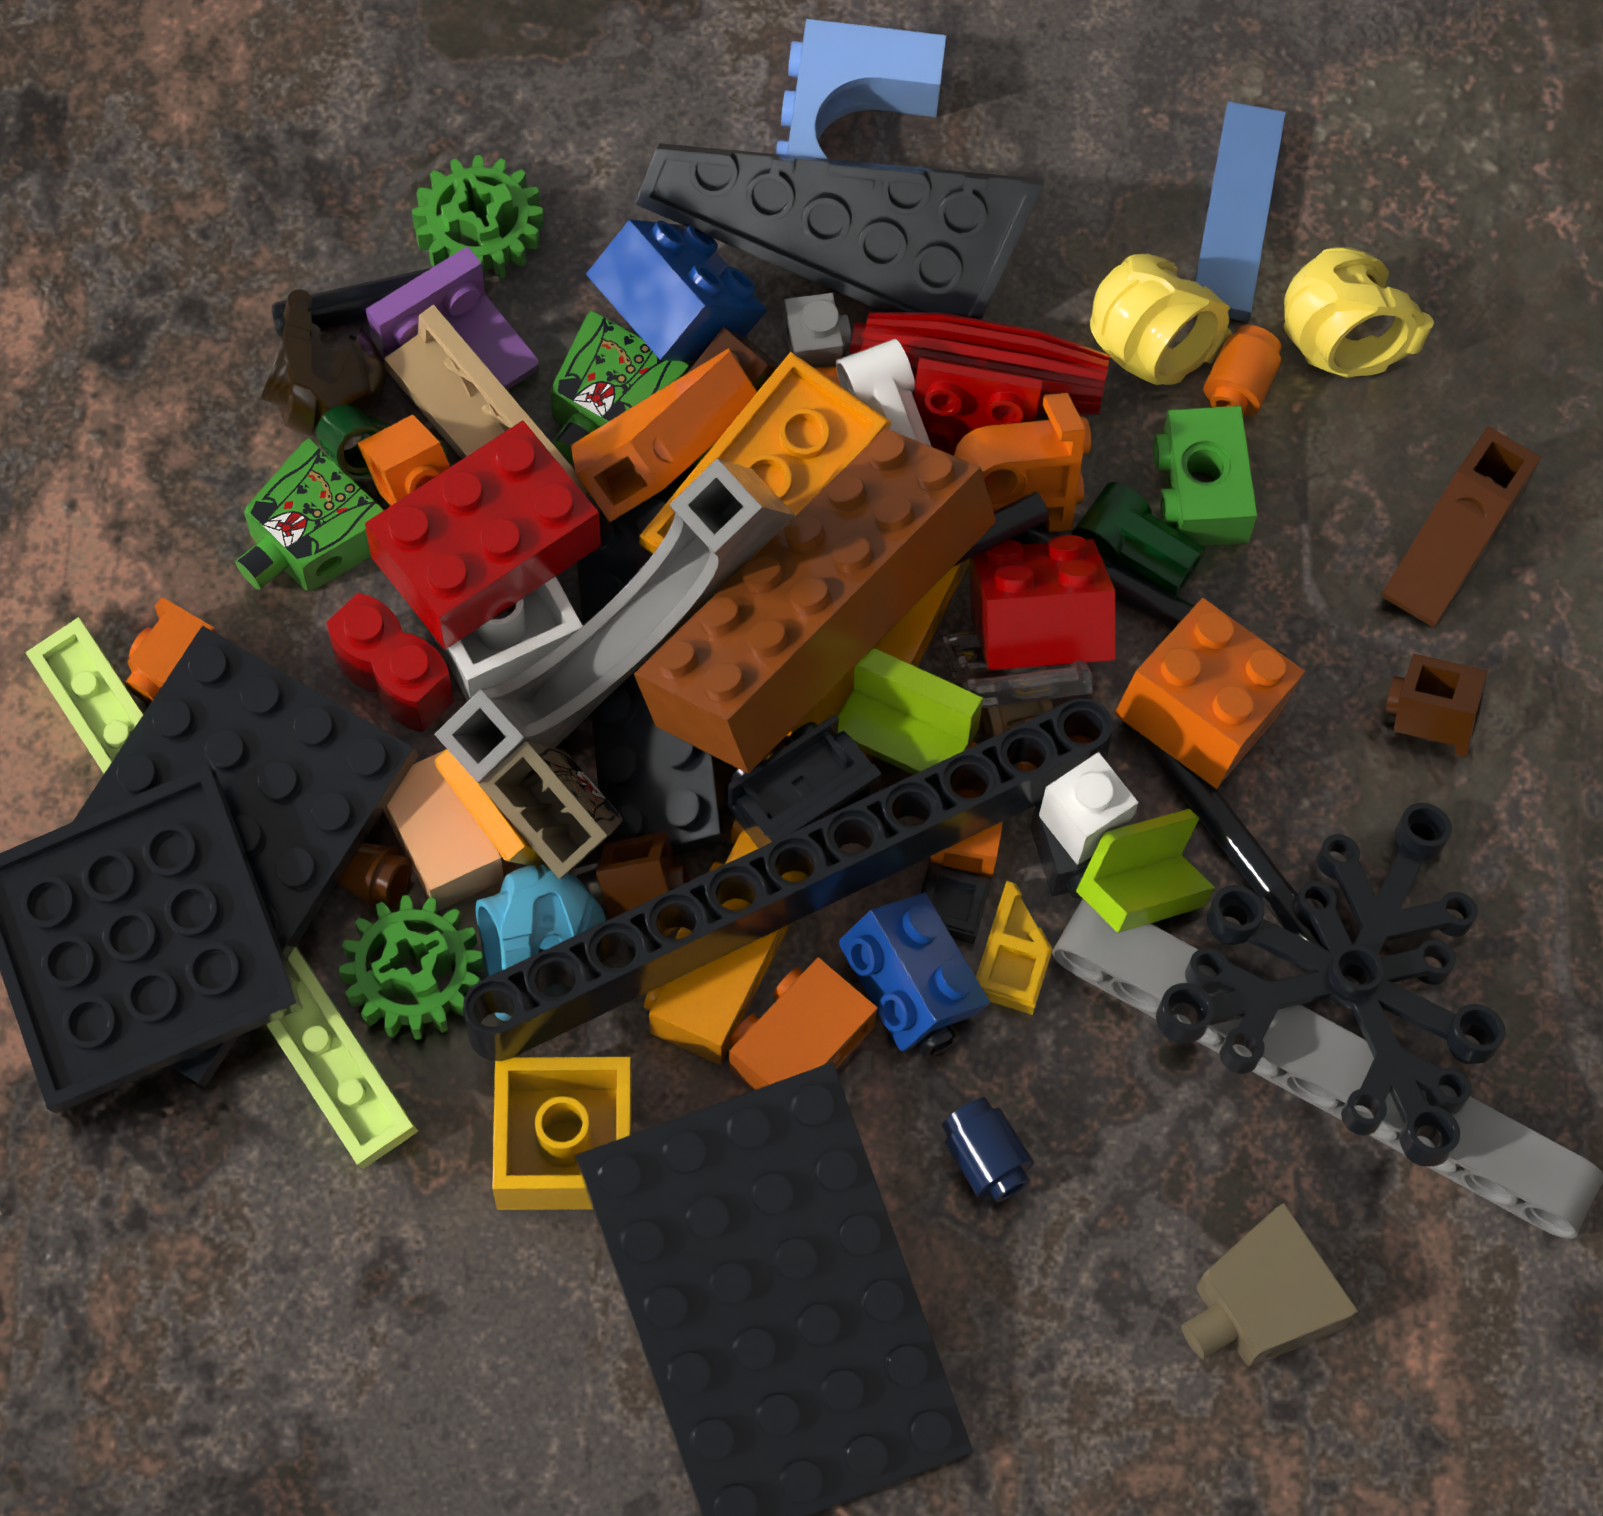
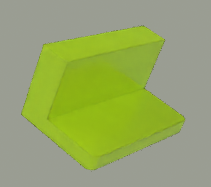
M873 647L855 665L853 691L837 716L839 718L838 733L845 731L861 751L914 775L968 749L979 730L983 697Z
M1190 809L1105 832L1076 892L1117 933L1206 907L1215 887L1182 856L1199 817Z

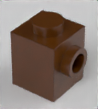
M667 831L605 843L596 870L610 919L691 881L687 866L685 864L677 865ZM681 927L670 928L666 930L662 935L666 937L674 930H679Z

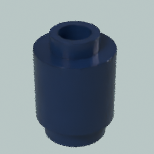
M979 1098L966 1104L942 1123L941 1127L948 1136L944 1144L978 1198L992 1194L996 1202H999L1014 1195L1030 1182L1026 1172L1034 1165V1160L1001 1108H992L987 1098Z

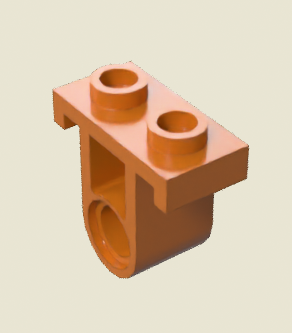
M1068 393L1044 395L1042 406L1050 420L977 428L966 434L957 444L954 453L955 457L981 467L993 511L1036 491L1044 501L1049 513V519L1044 521L1048 532L1072 530L1076 504H1081L1084 498L1081 464L1083 454H1088L1091 449V430L1087 418L1079 416Z

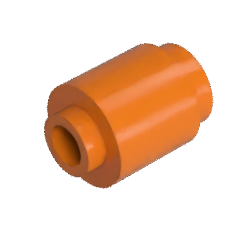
M1243 325L1236 330L1235 334H1231L1225 339L1203 387L1204 394L1212 407L1241 406L1243 416H1253L1260 411L1282 361L1279 354L1281 343L1275 335L1258 326Z

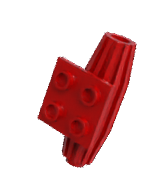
M869 312L866 324L859 322L854 324L849 355L892 339L898 340L913 372L915 381L913 398L931 447L954 456L957 444L961 439L974 429L991 425L1035 421L1036 414H1047L1042 406L1044 395L1068 393L1079 415H1099L1110 358L1109 354L1041 330L947 313Z

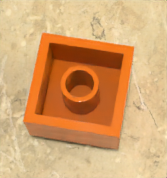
M1202 598L1136 670L1114 715L1217 789L1280 716L1306 671Z

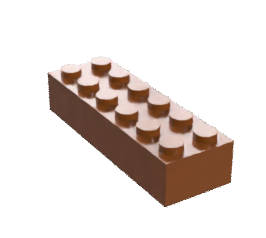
M885 428L634 673L655 726L749 774L997 522L981 467Z

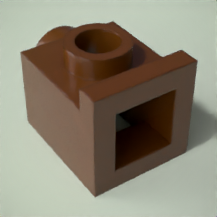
M1413 653L1406 677L1394 675L1387 699L1386 712L1396 714L1394 732L1456 746L1454 755L1467 758L1480 716L1488 670Z

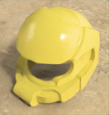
M1333 247L1323 250L1322 253L1307 263L1293 277L1284 298L1285 322L1283 329L1291 341L1303 353L1308 364L1346 378L1385 372L1388 365L1403 359L1408 354H1418L1421 352L1429 336L1434 321L1429 314L1421 312L1418 304L1410 299L1408 293L1391 287L1386 288L1389 271L1382 261L1367 252L1351 247ZM1380 315L1395 316L1391 327L1380 337L1370 335L1360 340H1350L1345 337L1352 329L1367 319Z
M1134 254L1127 257L1121 265L1114 268L1100 283L1093 302L1092 317L1090 319L1091 332L1102 349L1123 369L1154 385L1180 383L1187 374L1199 368L1204 362L1211 364L1220 352L1225 339L1232 334L1231 330L1227 327L1229 324L1228 311L1230 307L1208 287H1201L1198 282L1177 277L1178 268L1174 266L1175 263L1150 254ZM1197 315L1196 322L1186 338L1173 349L1167 347L1178 331Z

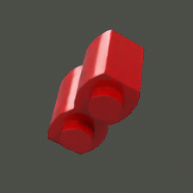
M357 593L326 622L333 654L341 671L348 679L361 688L378 693L386 711L400 724L412 730L424 732L454 703L449 671L443 657L424 639L403 632L395 614L381 601L369 595Z

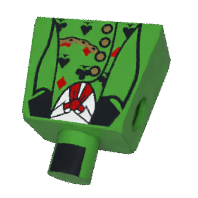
M590 310L551 388L552 417L563 425V428L552 441V444L568 462L574 464L571 444L687 374L689 365L683 361L660 360L642 338Z
M308 438L295 450L247 505L244 514L250 535L257 544L238 558L235 564L245 579L258 590H261L285 570L304 590L314 591L371 557L364 523L384 510Z

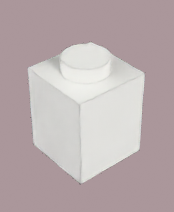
M1098 752L1046 787L1039 817L1074 862L1080 865L1093 856L1105 832L1132 824L1139 802Z

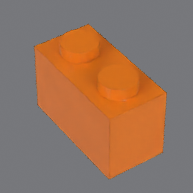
M817 957L804 972L799 967H796L784 977L772 995L777 1001L761 1018L753 1013L736 1028L728 1041L732 1046L729 1050V1071L753 1091L831 1062L834 1063L835 1069H837L875 1028L878 1007Z

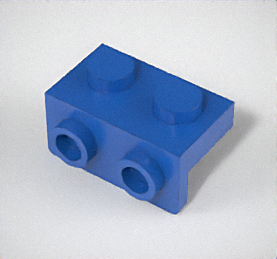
M926 892L871 909L839 940V946L847 958L850 967L855 972L871 1002L878 1007L877 1012L883 1024L901 1051L913 1048L931 1031L978 1015L990 1004L988 997Z

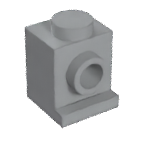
M833 293L784 300L783 338L786 354L788 355L792 352L814 368L836 366L838 359L849 356L848 351L851 343L849 319L847 314H838Z

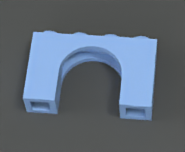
M806 19L803 42L792 41L788 76L798 78L796 92L785 90L783 98L781 126L791 127L789 142L778 140L776 154L828 159L818 144L819 137L835 120L853 112L876 110L937 117L946 35Z

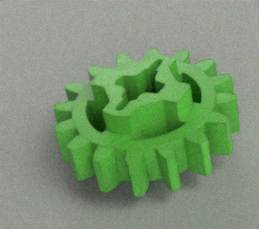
M475 155L471 168L464 169L457 159L451 160L452 173L445 176L436 170L430 173L432 189L418 188L416 192L418 207L412 209L414 229H416L418 247L420 250H429L430 264L433 267L467 246L482 263L483 277L484 271L492 268L500 279L506 277L505 263L509 261L521 267L527 264L525 248H539V229L544 228L543 208L540 207L539 191L537 187L527 188L526 173L522 169L509 176L507 175L506 160L500 158L492 168L484 167L482 156Z
M409 895L402 896L400 911L393 913L383 902L376 904L379 920L372 924L368 920L358 918L355 921V925L361 940H344L342 944L345 957L353 961L339 966L342 982L353 984L345 991L348 1003L351 1007L365 1004L361 1014L367 1026L373 1025L381 1017L384 1018L387 1036L392 1038L396 1036L402 1025H410L415 1040L422 1039L424 1024L433 1022L442 1033L447 1031L448 1025L445 1014L452 1010L456 1014L464 1016L463 994L468 993L469 989L480 981L479 977L470 972H476L484 968L482 952L471 950L478 943L474 928H464L458 931L462 923L460 912L454 908L443 917L439 916L437 900L429 897L425 902L422 910L413 908ZM411 930L426 931V932H429L430 934L425 935V934L418 933V932H414V931H411ZM384 942L385 948L381 959L371 963L372 970L369 971L373 954ZM413 960L417 967H422V971L412 975L406 967L402 968V964ZM456 963L450 983L440 992L438 987L442 975L452 971V964ZM395 999H400L403 1001L414 1003L415 1005L398 1004L392 1001Z

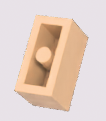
M445 750L413 764L383 810L406 858L411 860L412 870L427 899L429 897L436 898L438 911L504 881L502 856L435 766L437 763L434 760Z

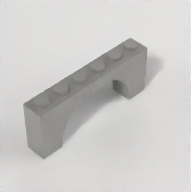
M717 458L670 504L675 511V516L665 538L639 572L600 612L560 646L526 670L498 685L480 689L434 734L477 783H481L526 740L556 748L795 517L791 510L753 469Z

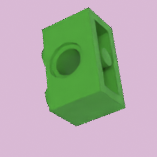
M1229 406L1168 410L1162 434H1154L1153 437L1154 466L1156 471L1165 470L1167 489H1162L1160 494L1162 521L1169 526L1172 525L1174 529L1201 546L1248 543L1257 519V510L1242 407ZM1202 472L1211 476L1214 481L1208 483L1200 482L1194 479L1190 473Z

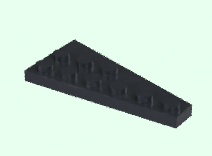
M659 143L634 204L686 227L691 224L695 228L694 230L883 312L947 313L982 320L1044 185V179Z

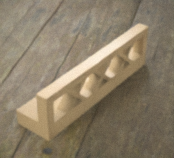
M434 304L419 314L418 335L384 358V368L457 455L464 459L524 420L590 500V493L576 475L573 467Z

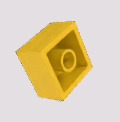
M513 1057L504 1061H495L492 1189L497 1210H592L593 1208L574 1155L632 1135V1074L630 1057Z

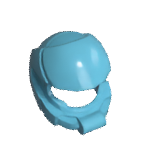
M532 865L517 869L506 875L499 894L477 900L476 919L482 943L486 978L538 954L539 949L546 950L605 922L604 910L595 900L593 894L587 891V886L571 873L559 879L547 865H540L539 868ZM494 1013L502 1021H509L511 1019V1016L505 1013Z

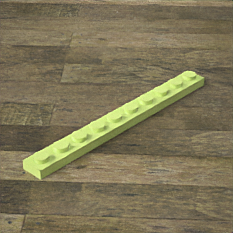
M78 617L25 653L100 769L105 773L144 713L87 626ZM296 946L287 958L286 963L303 1009L266 1025L356 1164L360 1168L365 1169L419 1131Z

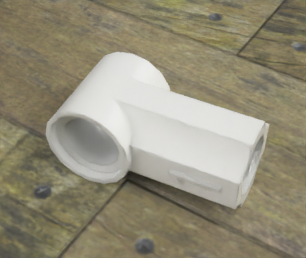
M892 339L837 360L836 370L841 387L892 421L890 430L931 447L912 395L915 381L910 362L898 340Z

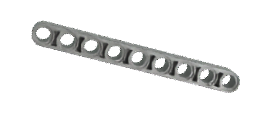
M1082 898L1054 946L1052 954L1065 969L1156 1019V1011L1167 989L1175 984L1187 983L1185 978L1186 967L1193 953L1199 949L1151 923L1117 933ZM1206 965L1197 966L1204 975L1217 976L1211 967ZM1219 989L1218 991L1210 993L1209 995L1214 996L1227 992L1222 989ZM1296 1005L1277 1010L1263 1038L1265 1045L1264 1054L1252 1072L1342 1120L1341 1111L1351 1093L1360 1089L1374 1057L1365 1039L1302 1005ZM1179 1014L1173 1015L1177 1020L1191 1024L1187 1017ZM1243 1018L1210 1025L1204 1036L1197 1040V1042L1220 1054V1049L1226 1036L1231 1030L1239 1028ZM1232 1045L1237 1054L1244 1057L1252 1056L1250 1050L1245 1046ZM1439 1085L1440 1090L1446 1096L1458 1097L1455 1090L1451 1087ZM1420 1089L1426 1104L1429 1105L1426 1099V1091ZM1389 1092L1385 1100L1387 1114L1377 1131L1369 1136L1404 1154L1400 1144V1132L1405 1124ZM1469 1097L1459 1112L1451 1114L1456 1119L1460 1128V1140L1456 1148L1444 1163L1426 1167L1551 1235L1564 1239L1576 1238L1603 1184V1173L1594 1164ZM1359 1105L1354 1106L1360 1116L1374 1118L1368 1108ZM1417 1136L1422 1143L1435 1148L1428 1138Z

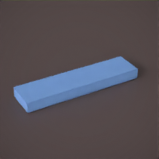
M1228 101L1195 282H1198L1201 287L1206 286L1230 307L1228 311L1229 319L1248 323L1252 312L1286 112Z

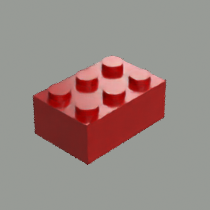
M524 420L364 523L372 559L444 650L601 546L598 510Z

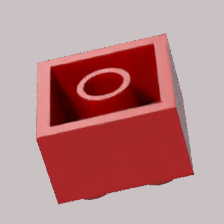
M1060 535L1053 537L1048 543L1024 545L1018 541L1006 540L970 558L971 618L988 670L1115 660V589L1094 539L1085 540L1076 535Z

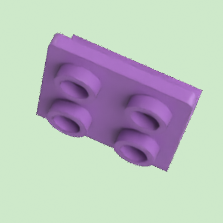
M468 246L366 308L371 339L376 344L383 359L418 335L419 314L434 304L506 390L514 387L539 370L537 357L486 296L482 263Z

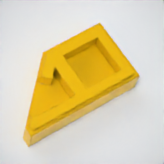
M1006 881L976 979L990 1002L1033 1015L1053 949L1041 927H1037L1021 899L1022 894L1017 885Z

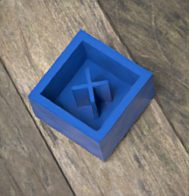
M629 219L586 275L660 360L696 362L723 327L746 337L767 312L766 307L753 294L756 290L753 282L737 268L728 266L716 252L718 244L714 238L694 230L695 228L691 224L686 227L684 225L668 224L664 221L649 222Z

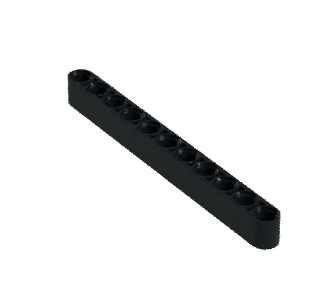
M1078 698L1063 703L479 981L469 989L463 1003V1012L471 1047L479 1056L487 1060L504 1061L511 1059L1042 803L1045 789L1048 785L1099 752L1107 762L1113 720L1109 711L1101 703L1092 699ZM1075 735L1086 736L1092 739L1093 742L1087 744L1077 743L1069 737ZM1029 762L1035 765L1037 769L1023 771L1015 768L1013 764ZM962 789H973L979 792L981 796L963 798L955 792ZM905 816H916L922 819L924 823L917 826H906L900 823L898 819ZM855 843L866 847L867 850L858 854H849L842 851L840 847ZM790 871H801L809 877L804 881L789 882L781 876ZM732 899H743L751 904L746 909L739 911L729 910L722 906L726 901ZM673 927H684L692 932L682 939H670L662 935L666 930ZM615 955H622L632 959L631 963L621 968H609L602 964L603 961ZM554 984H565L572 988L569 993L557 998L542 994L543 990ZM493 1013H505L511 1016L508 1022L498 1027H488L481 1024L485 1017Z

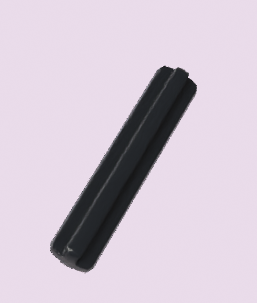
M431 268L311 294L312 306L310 312L312 322L320 329L368 319L366 308ZM287 300L275 302L271 309L275 329L279 337H282L285 319L283 313Z

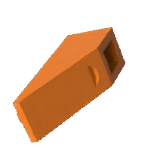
M728 348L571 444L576 475L608 521L611 522L664 490L718 441L758 391Z

